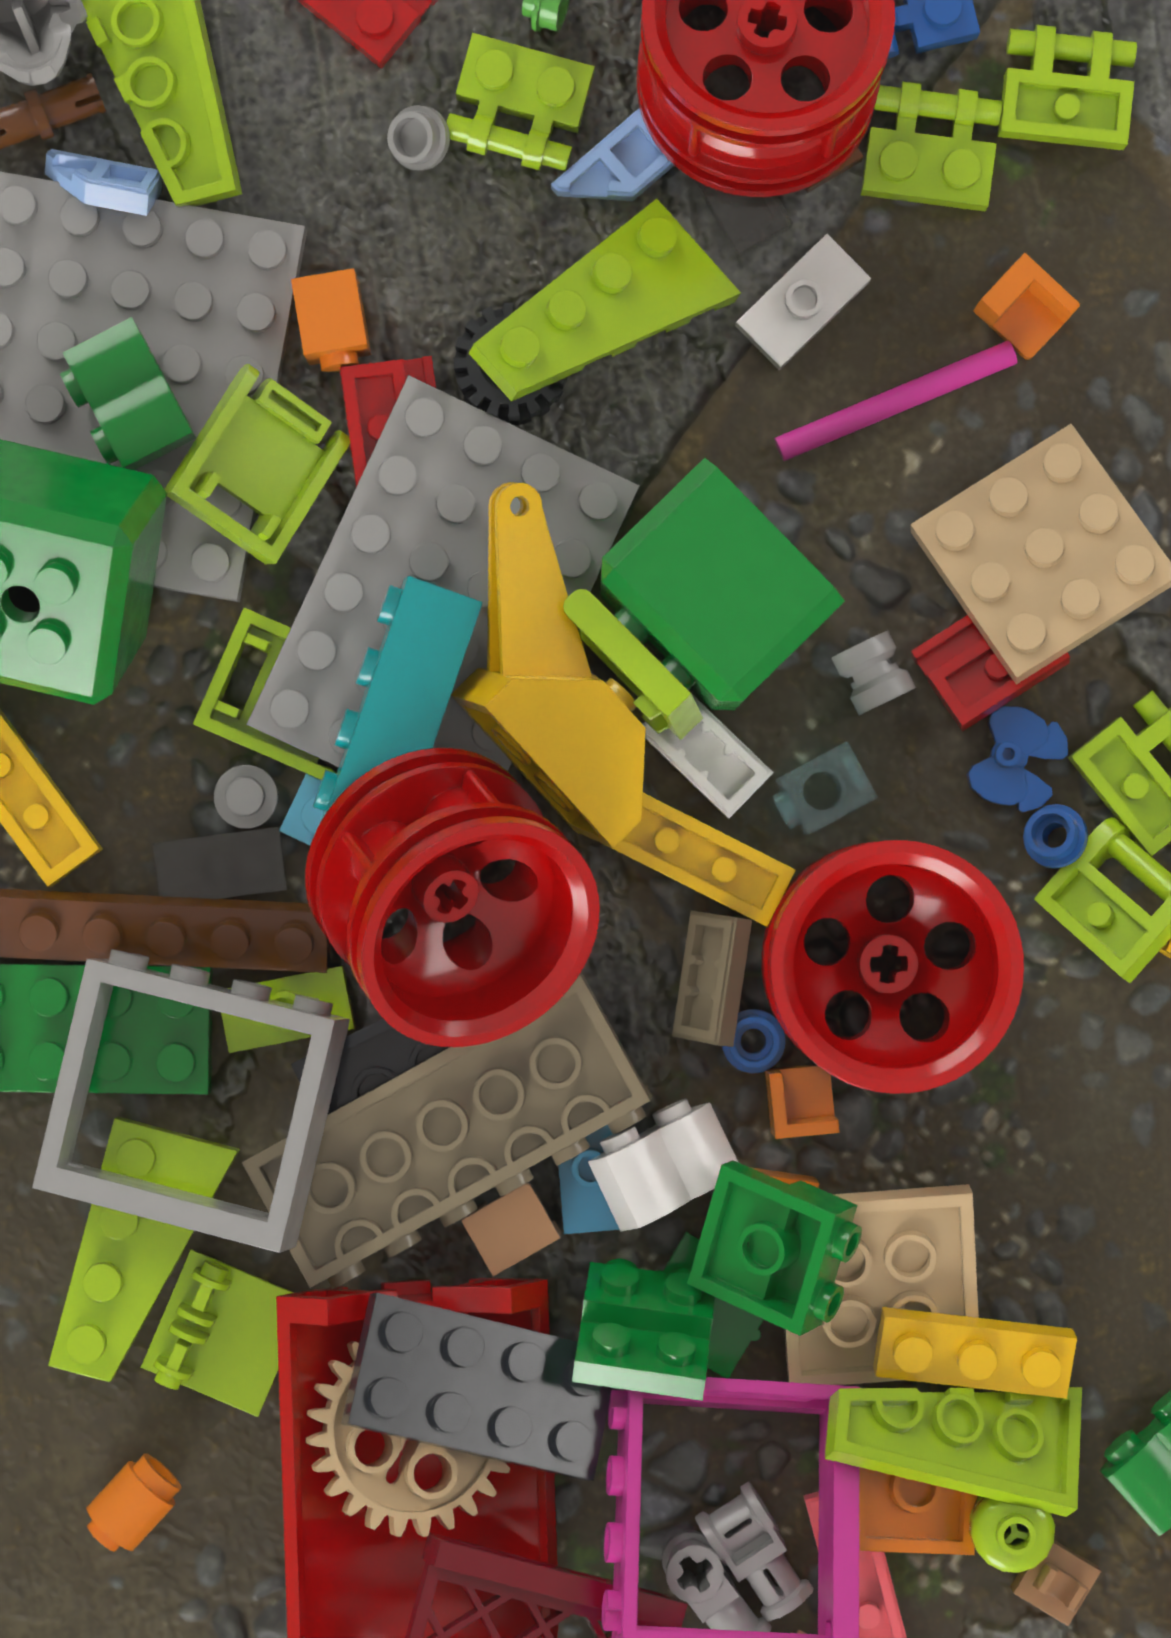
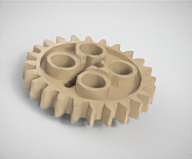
M356 1341L347 1343L353 1362L348 1366L336 1360L329 1361L328 1366L338 1380L334 1386L316 1383L314 1389L328 1400L326 1408L307 1410L306 1414L314 1420L323 1422V1431L307 1437L306 1444L325 1447L326 1455L319 1458L311 1466L313 1471H333L335 1474L324 1489L326 1495L332 1497L347 1491L349 1495L342 1508L345 1514L352 1516L364 1506H367L365 1515L366 1527L375 1530L381 1524L384 1517L388 1515L390 1534L399 1537L402 1536L408 1519H412L417 1534L425 1537L429 1535L431 1517L435 1516L444 1528L451 1530L454 1528L453 1509L457 1506L468 1515L475 1516L478 1514L472 1495L478 1491L494 1497L497 1492L487 1479L490 1471L509 1473L510 1467L505 1462L408 1440L400 1460L399 1474L395 1482L388 1483L386 1481V1474L398 1458L406 1439L382 1434L385 1445L379 1459L370 1464H363L358 1460L354 1446L357 1437L364 1429L341 1424L359 1345ZM433 1453L438 1456L442 1463V1476L435 1486L422 1490L414 1479L415 1465L420 1458Z

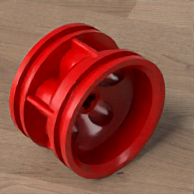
M642 0L641 41L636 76L637 97L641 115L650 136L666 158L679 170L701 184L721 192L747 197H771L796 192L816 184L836 171L849 159L867 132L894 35L895 2L894 0ZM701 5H715L720 7L726 14L723 23L709 31L692 29L683 22V19ZM814 6L833 23L838 31L828 33L815 29L808 23L804 11ZM762 31L770 32L768 38L760 37ZM736 65L746 73L750 88L738 99H718L712 96L704 86L705 80L713 71L722 66ZM790 67H806L818 76L825 93L812 101L796 100L790 97L783 89L781 77Z
M455 748L423 749L402 754L372 768L353 782L326 812L315 832L307 856L305 869L306 895L311 913L317 925L338 955L351 966L358 984L380 1016L401 1034L425 1044L440 1047H467L485 1044L513 1034L531 1024L552 1008L570 989L584 968L596 939L600 912L599 894L595 879L585 859L562 832L548 819L543 817L535 801L506 769L490 758L475 752ZM501 859L516 860L513 871L502 881L490 884L480 881V872L487 864ZM398 909H408V918L404 927L394 936L382 939L384 926L389 916ZM467 914L476 917L473 927L443 943V930L446 923L457 921Z
M886 840L855 844L838 849L813 862L795 877L788 885L765 929L761 952V974L764 991L774 1017L791 1042L815 1064L843 1082L862 1089L892 1094L914 1093L943 1086L958 1079L975 1068L995 1049L1008 1030L1019 1005L1024 978V954L1019 930L1008 904L998 889L980 870L956 854L934 845L916 841ZM891 875L899 878L907 886L910 893V904L907 912L900 919L884 923L871 916L866 906V896L874 881L883 876ZM822 918H832L838 921L844 927L848 936V946L844 955L838 961L829 965L813 962L808 957L804 947V938L808 928ZM944 922H954L961 926L967 933L970 943L969 952L965 960L958 966L949 969H942L931 963L924 949L927 934L935 926ZM884 945H891V955L901 956L900 969L890 970L888 980L879 981L881 972L870 970L871 957L881 956ZM844 990L859 993L865 999L869 1009V1018L864 1029L850 1037L834 1035L825 1020V1010L829 1000L835 994ZM917 993L933 995L939 1000L944 1010V1021L940 1030L934 1036L923 1040L911 1038L904 1031L900 1022V1009L903 1002L909 996Z

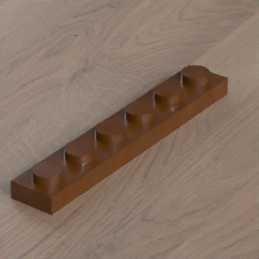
M0 888V957L86 961L87 959H109L111 949L130 954L149 957L148 964L151 965L177 964L193 967L327 973L330 965V942L317 925L308 903Z

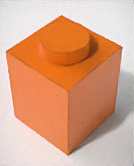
M354 268L291 279L303 354L309 366L320 364L321 371L335 372L340 371V367L359 365L358 357L372 355L360 283Z

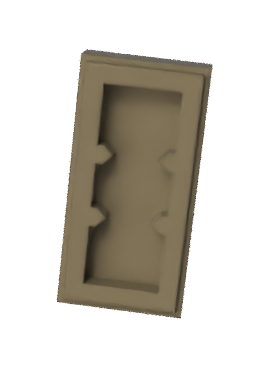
M698 911L690 912L672 1032L673 1037L718 1046H734L752 920Z

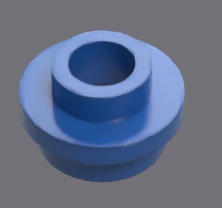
M1060 804L1047 805L1037 810L1027 821L1023 833L1024 846L1030 857L1040 865L1048 868H1063L1074 863L1083 854L1088 841L1087 826L1083 818L1072 808ZM1056 828H1065L1067 832L1065 842L1056 848L1049 847V834Z
M748 1009L738 1013L734 1046H722L727 1060L735 1068L747 1073H760L772 1068L780 1060L785 1049V1034L777 1019L763 1010ZM749 1029H758L762 1031L765 1037L763 1048L755 1053L747 1052L741 1046V1037Z

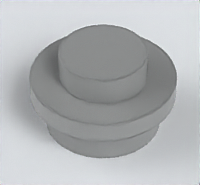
M414 105L403 109L393 119L388 129L387 141L391 153L402 166L411 170L424 171L432 169L444 159L449 148L450 133L445 119L438 111L428 106Z
M239 765L226 771L218 780L214 790V804L219 815L228 824L244 829L255 828L267 822L274 814L278 804V789L273 778L263 769L252 765Z

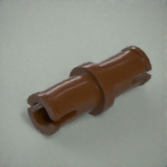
M92 73L38 94L36 88L24 92L26 99L0 108V150L41 135L44 141L54 137L53 130L98 113H105L106 109Z

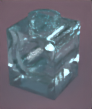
M848 741L775 779L781 791L772 795L773 801L788 828L792 829L800 825L805 835L823 828L878 798ZM812 774H825L836 784L837 798L834 804L826 810L814 809L804 798L803 787L808 777Z

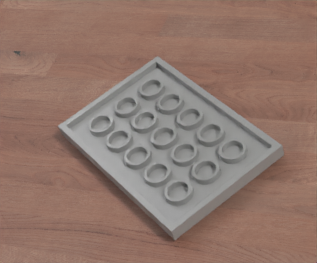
M408 375L246 725L339 767L345 749L335 746V739L346 709L348 708L356 712L359 710L366 687L355 683L367 648L371 647L379 650L386 632L387 625L377 622V618L389 585L401 588L403 579L411 576L483 602L452 690L453 693L477 668H487L488 504L492 492L501 484L508 482L525 483L537 490L542 500L548 530L569 596L578 589H586L591 592L601 570L602 557L610 550L639 485ZM517 497L510 504L513 514H516L520 509V501ZM450 696L433 748H455L475 752L490 758L508 771L511 761L453 697Z

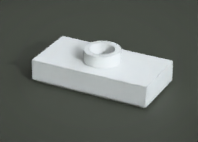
M826 234L736 322L735 326L780 371L869 284L871 278Z
M692 694L703 719L683 739L680 740L669 728L657 734L644 722L643 726L646 728L645 739L729 819L774 772Z

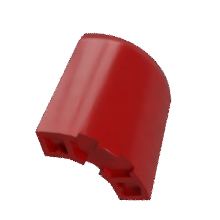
M470 1278L468 1283L460 1285L433 1286L432 1292L430 1279L381 1282V1290L374 1291L352 1290L345 1286H338L334 1289L329 1287L276 1296L288 1638H405L426 1563L422 1555L428 1536L423 1537L417 1534L412 1519H408L406 1528L402 1536L399 1537L390 1534L388 1515L384 1517L381 1524L375 1530L366 1527L365 1515L367 1506H364L352 1516L345 1514L342 1508L349 1493L345 1491L332 1497L326 1495L324 1489L335 1474L333 1471L316 1472L313 1471L311 1466L319 1458L326 1455L325 1447L306 1444L307 1437L323 1431V1422L308 1417L306 1415L307 1410L326 1408L328 1401L314 1389L316 1383L335 1385L338 1378L328 1366L330 1360H336L348 1366L353 1362L347 1343L350 1341L359 1343L370 1294L377 1292L550 1335L548 1279ZM364 1430L359 1434L354 1448L355 1454L361 1463H373L382 1455L385 1445L382 1434ZM407 1439L398 1458L386 1474V1481L388 1483L395 1482L399 1474V1464L408 1441ZM433 1453L427 1454L420 1458L415 1465L414 1479L420 1489H430L441 1479L443 1469L438 1456ZM506 1463L510 1467L509 1473L490 1471L487 1479L497 1492L494 1497L478 1491L472 1495L478 1514L475 1516L468 1515L457 1506L453 1509L454 1528L451 1530L444 1528L435 1516L431 1517L429 1531L431 1533L558 1565L554 1473ZM438 1580L431 1608L443 1628L474 1607L463 1586ZM475 1589L482 1603L496 1595ZM512 1598L488 1613L501 1638H514L536 1624L525 1603ZM536 1605L543 1618L557 1611ZM479 1618L449 1638H490ZM428 1620L423 1638H427L434 1633ZM559 1623L550 1628L554 1638H558Z

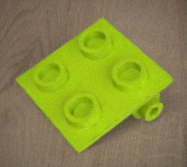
M191 1249L141 1368L157 1374L154 1380L162 1386L178 1390L181 1384L258 1417L278 1372L276 1296L294 1292Z

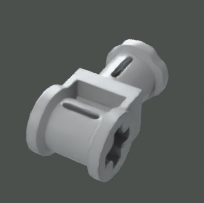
M748 1481L740 1487L741 1494L710 1515L702 1511L695 1516V1519L714 1552L725 1566L728 1565L737 1581L740 1582L744 1578L747 1579L763 1604L760 1611L762 1616L769 1622L785 1616L800 1606L813 1593L814 1588L809 1580H800L783 1554L787 1551L784 1539L778 1532V1525L757 1491ZM765 1569L770 1570L779 1586L774 1584Z
M684 1530L673 1535L666 1542L662 1552V1567L666 1574L669 1588L680 1600L688 1602L702 1623L706 1622L710 1629L771 1632L772 1626L764 1617L757 1618L739 1594L734 1581L724 1569L719 1556L714 1552L703 1533L696 1530ZM690 1556L696 1563L702 1562L704 1571L694 1576L690 1570L683 1571L681 1561Z

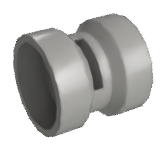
M889 631L867 639L831 658L839 676L845 678L853 677L854 682L851 683L853 692L850 699L858 716L916 688L908 670L899 668L897 662L892 664L889 659L894 656L897 648Z

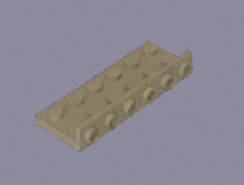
M583 974L578 976L570 989L552 1008L519 1031L485 1044L449 1047L327 1115L297 1245L289 1249L310 1288L326 1279L332 1289L348 1282L366 1271L361 1260L383 1248L388 1258L393 1257L422 1240L417 1231L418 1228L437 1218L440 1219L444 1227H447L476 1211L478 1207L473 1198L495 1187L500 1197L506 1195L534 1178L529 1167L549 1156H552L556 1166L590 1148L585 1137L608 1125L614 1135L647 1116L642 1105L650 1102L653 1095L648 1086H644ZM287 1138L242 1162L268 1212H270Z

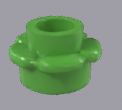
M523 0L522 15L531 18L532 30L536 32H541L543 28L559 32L564 24L570 0Z

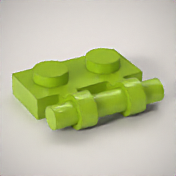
M1036 25L1034 31L1010 28L1006 54L1030 57L1031 67L1030 70L1007 68L1004 74L1002 111L998 137L1124 150L1128 145L1135 81L1109 79L1110 67L1133 68L1137 53V42L1113 40V33L1092 31L1091 37L1057 34L1056 27ZM1053 60L1087 63V76L1053 73Z
M472 33L455 94L456 100L477 105L478 109L474 119L452 113L449 114L447 125L450 140L467 144V151L484 156L490 150L522 159L521 166L540 171L542 165L567 171L573 147L550 141L553 127L578 133L593 81L595 66ZM502 112L533 121L529 135L496 126L498 113Z
M902 81L901 87L880 85L874 110L896 113L894 130L870 128L860 195L985 212L989 206L997 143L972 140L974 123L991 126L999 125L1002 101L978 98V91L958 89L957 95L921 90L920 83ZM917 116L953 120L951 136L944 137L915 133Z
M1151 690L1132 705L1148 724L1142 731L1136 735L1123 718L1118 717L1067 758L1115 818L1129 829L1130 836L1136 844L1150 856H1153L1171 841V778L1149 751L1162 742L1171 753V707L1167 709L1154 691Z

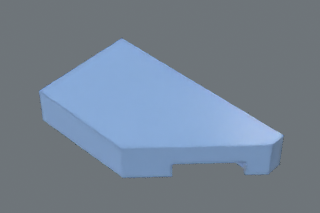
M638 108L551 183V189L557 196L634 201L675 165L666 158L655 144L643 121L640 108Z
M50 149L46 153L45 175L53 181L59 182L62 188L84 204L147 216L155 203V199H158L161 194L162 177L158 169Z

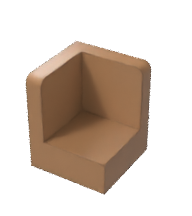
M529 1183L488 1204L485 1200L477 1205L478 1209L461 1219L492 1276L499 1274L561 1237V1230L555 1220L551 1221Z

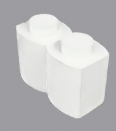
M687 1098L679 1100L653 1113L652 1116L656 1125L641 1134H638L634 1125L600 1141L604 1152L589 1160L588 1163L621 1232L641 1228L678 1209L690 1200L713 1190L721 1164L732 1160L738 1162L710 1102L690 1107Z

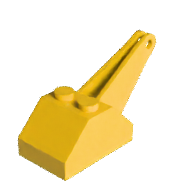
M504 483L492 492L488 504L487 668H477L451 696L575 832L614 848L641 822L646 728L632 713L636 708L633 704L635 700L627 690L614 679L610 678L605 683L590 671L578 627L564 612V601L567 599L568 594L550 537L539 493L535 488L525 483ZM517 497L520 501V509L516 514H513L510 504Z

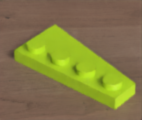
M81 0L88 15L86 24L97 46L102 49L115 76L114 81L124 101L129 104L141 129L140 134L175 205L178 207L186 205L200 206L242 195L201 1Z
M655 199L476 341L469 351V355L512 402L582 371L585 365L610 354L612 357L635 347L639 341L664 330L666 333L689 323L693 317L711 309L717 311L734 303L741 292L658 199Z
M116 1117L114 1118L101 1169L214 1198L218 1187L240 1149L130 1119ZM91 1204L48 1366L111 1382L150 1314L166 1281L181 1258L182 1252L194 1230Z
M1069 1387L1067 1399L1013 1392H974V1388H949L945 1392H919L917 1388H839L830 1397L825 1459L1067 1517L1078 1509L1082 1387Z

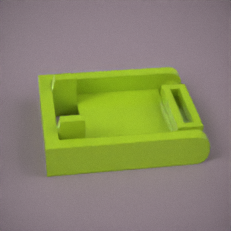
M246 364L234 377L164 490L170 499L265 565L276 564L347 450L350 440L347 434L338 430L329 438L323 449L315 445L320 443L332 422L272 378L264 380L252 398L247 396L256 382L260 371L252 365ZM217 485L259 514L251 530H248L205 500V498L212 494Z
M578 589L567 597L564 601V612L580 629L579 634L583 642L638 697L633 704L644 714L642 719L657 734L669 728L680 740L683 739L703 719L692 694L591 592L586 589Z
M243 608L193 725L320 780L325 770L336 773L328 766L318 765L320 758L246 725L291 628L247 608ZM248 645L267 653V657L245 707L241 711L221 700L244 647Z

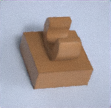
M1054 1540L1048 1556L1035 1568L1018 1573L1010 1588L1015 1595L1069 1626L1100 1575L1101 1570L1094 1563Z

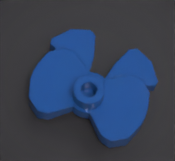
M1002 706L989 715L987 724L995 744L991 748L990 757L971 766L966 774L969 788L983 800L990 803L1008 806L1017 803V810L1020 812L1040 808L1053 795L1052 788L1038 776L1024 769L1028 756L1040 759L1062 760L1068 755L1067 737L1057 722H1050L1047 726L1044 719L1028 709Z

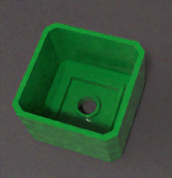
M0 439V683L95 705L114 692L147 635L167 492L154 475ZM12 586L29 588L38 597L40 610L25 612L18 609L11 602L8 589Z
M706 458L693 468L602 557L601 598L616 612L614 616L643 645L647 644L662 659L661 663L688 691L692 690L711 710L734 711L845 602L837 589L718 467Z

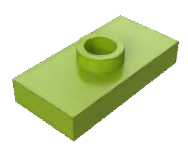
M344 965L328 968L327 973L308 972L257 982V984L272 988L269 998L271 1000L293 1005L295 995H303L332 1003L331 1014L350 1019L348 1030L356 1028ZM221 1012L229 1053L311 1037L310 1034Z

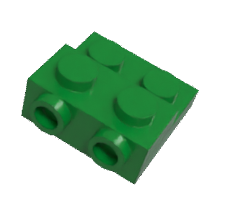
M734 1160L721 1164L687 1284L801 1336L822 1325L823 1321L826 1323L830 1322L839 1310L844 1295V1288L836 1284L835 1279L841 1261L846 1263L853 1257L861 1240L862 1227L853 1223L858 1205L801 1180L789 1185Z
M622 1258L610 1260L606 1264L590 1262L572 1382L703 1401L715 1297L687 1284L691 1271L690 1268H676L666 1273L638 1269L633 1262Z

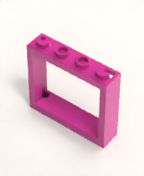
M706 1377L703 1401L625 1389L611 1390L608 1407L609 1429L618 1430L617 1456L610 1455L608 1458L606 1492L609 1496H616L615 1522H607L604 1559L606 1563H614L613 1590H605L603 1595V1630L612 1631V1638H859V1467L825 1459L830 1397L839 1388L860 1387ZM643 1404L819 1414L818 1635L637 1625Z

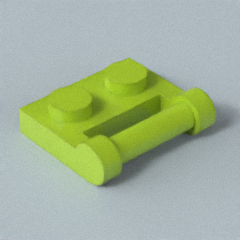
M1111 817L1104 820L1089 835L1083 854L1074 863L1060 868L1036 895L1034 900L1120 977L1131 983L1171 938V873L1130 839L1131 834L1124 824L1117 818ZM1114 858L1164 901L1152 916L1098 870L1106 859Z

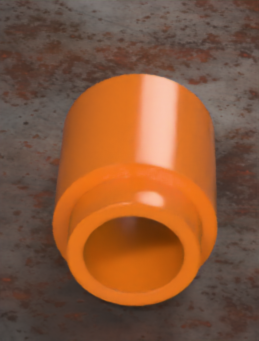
M144 1453L137 1462L128 1461L86 1507L87 1513L92 1519L87 1528L93 1537L110 1551L115 1552L120 1546L128 1551H134L175 1506L176 1503L173 1497L182 1489V1486L167 1467L153 1456Z

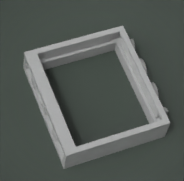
M111 949L109 959H87L32 1188L278 1253L296 1247L350 1019L332 1015L333 1004L320 1001L318 998L295 995L294 1004L292 1005L269 999L272 988L253 982L234 979L232 988L227 989L208 984L210 972L177 964H172L170 974L147 969L149 957L140 954H130ZM113 985L311 1035L269 1213L71 1162Z

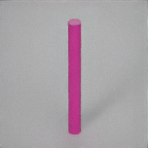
M1007 340L775 437L774 441L782 460L786 461L1018 363L1014 348L1010 341Z

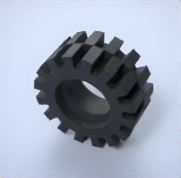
M502 303L503 308L493 310L492 306L481 311L482 316L477 320L471 318L465 325L466 331L462 337L458 336L455 345L456 355L453 357L454 371L458 386L468 404L507 423H510V421H520L521 424L531 422L532 417L538 414L542 417L550 411V406L555 401L558 402L564 393L563 388L568 381V377L512 402L469 355V351L476 341L518 309L514 307V303Z

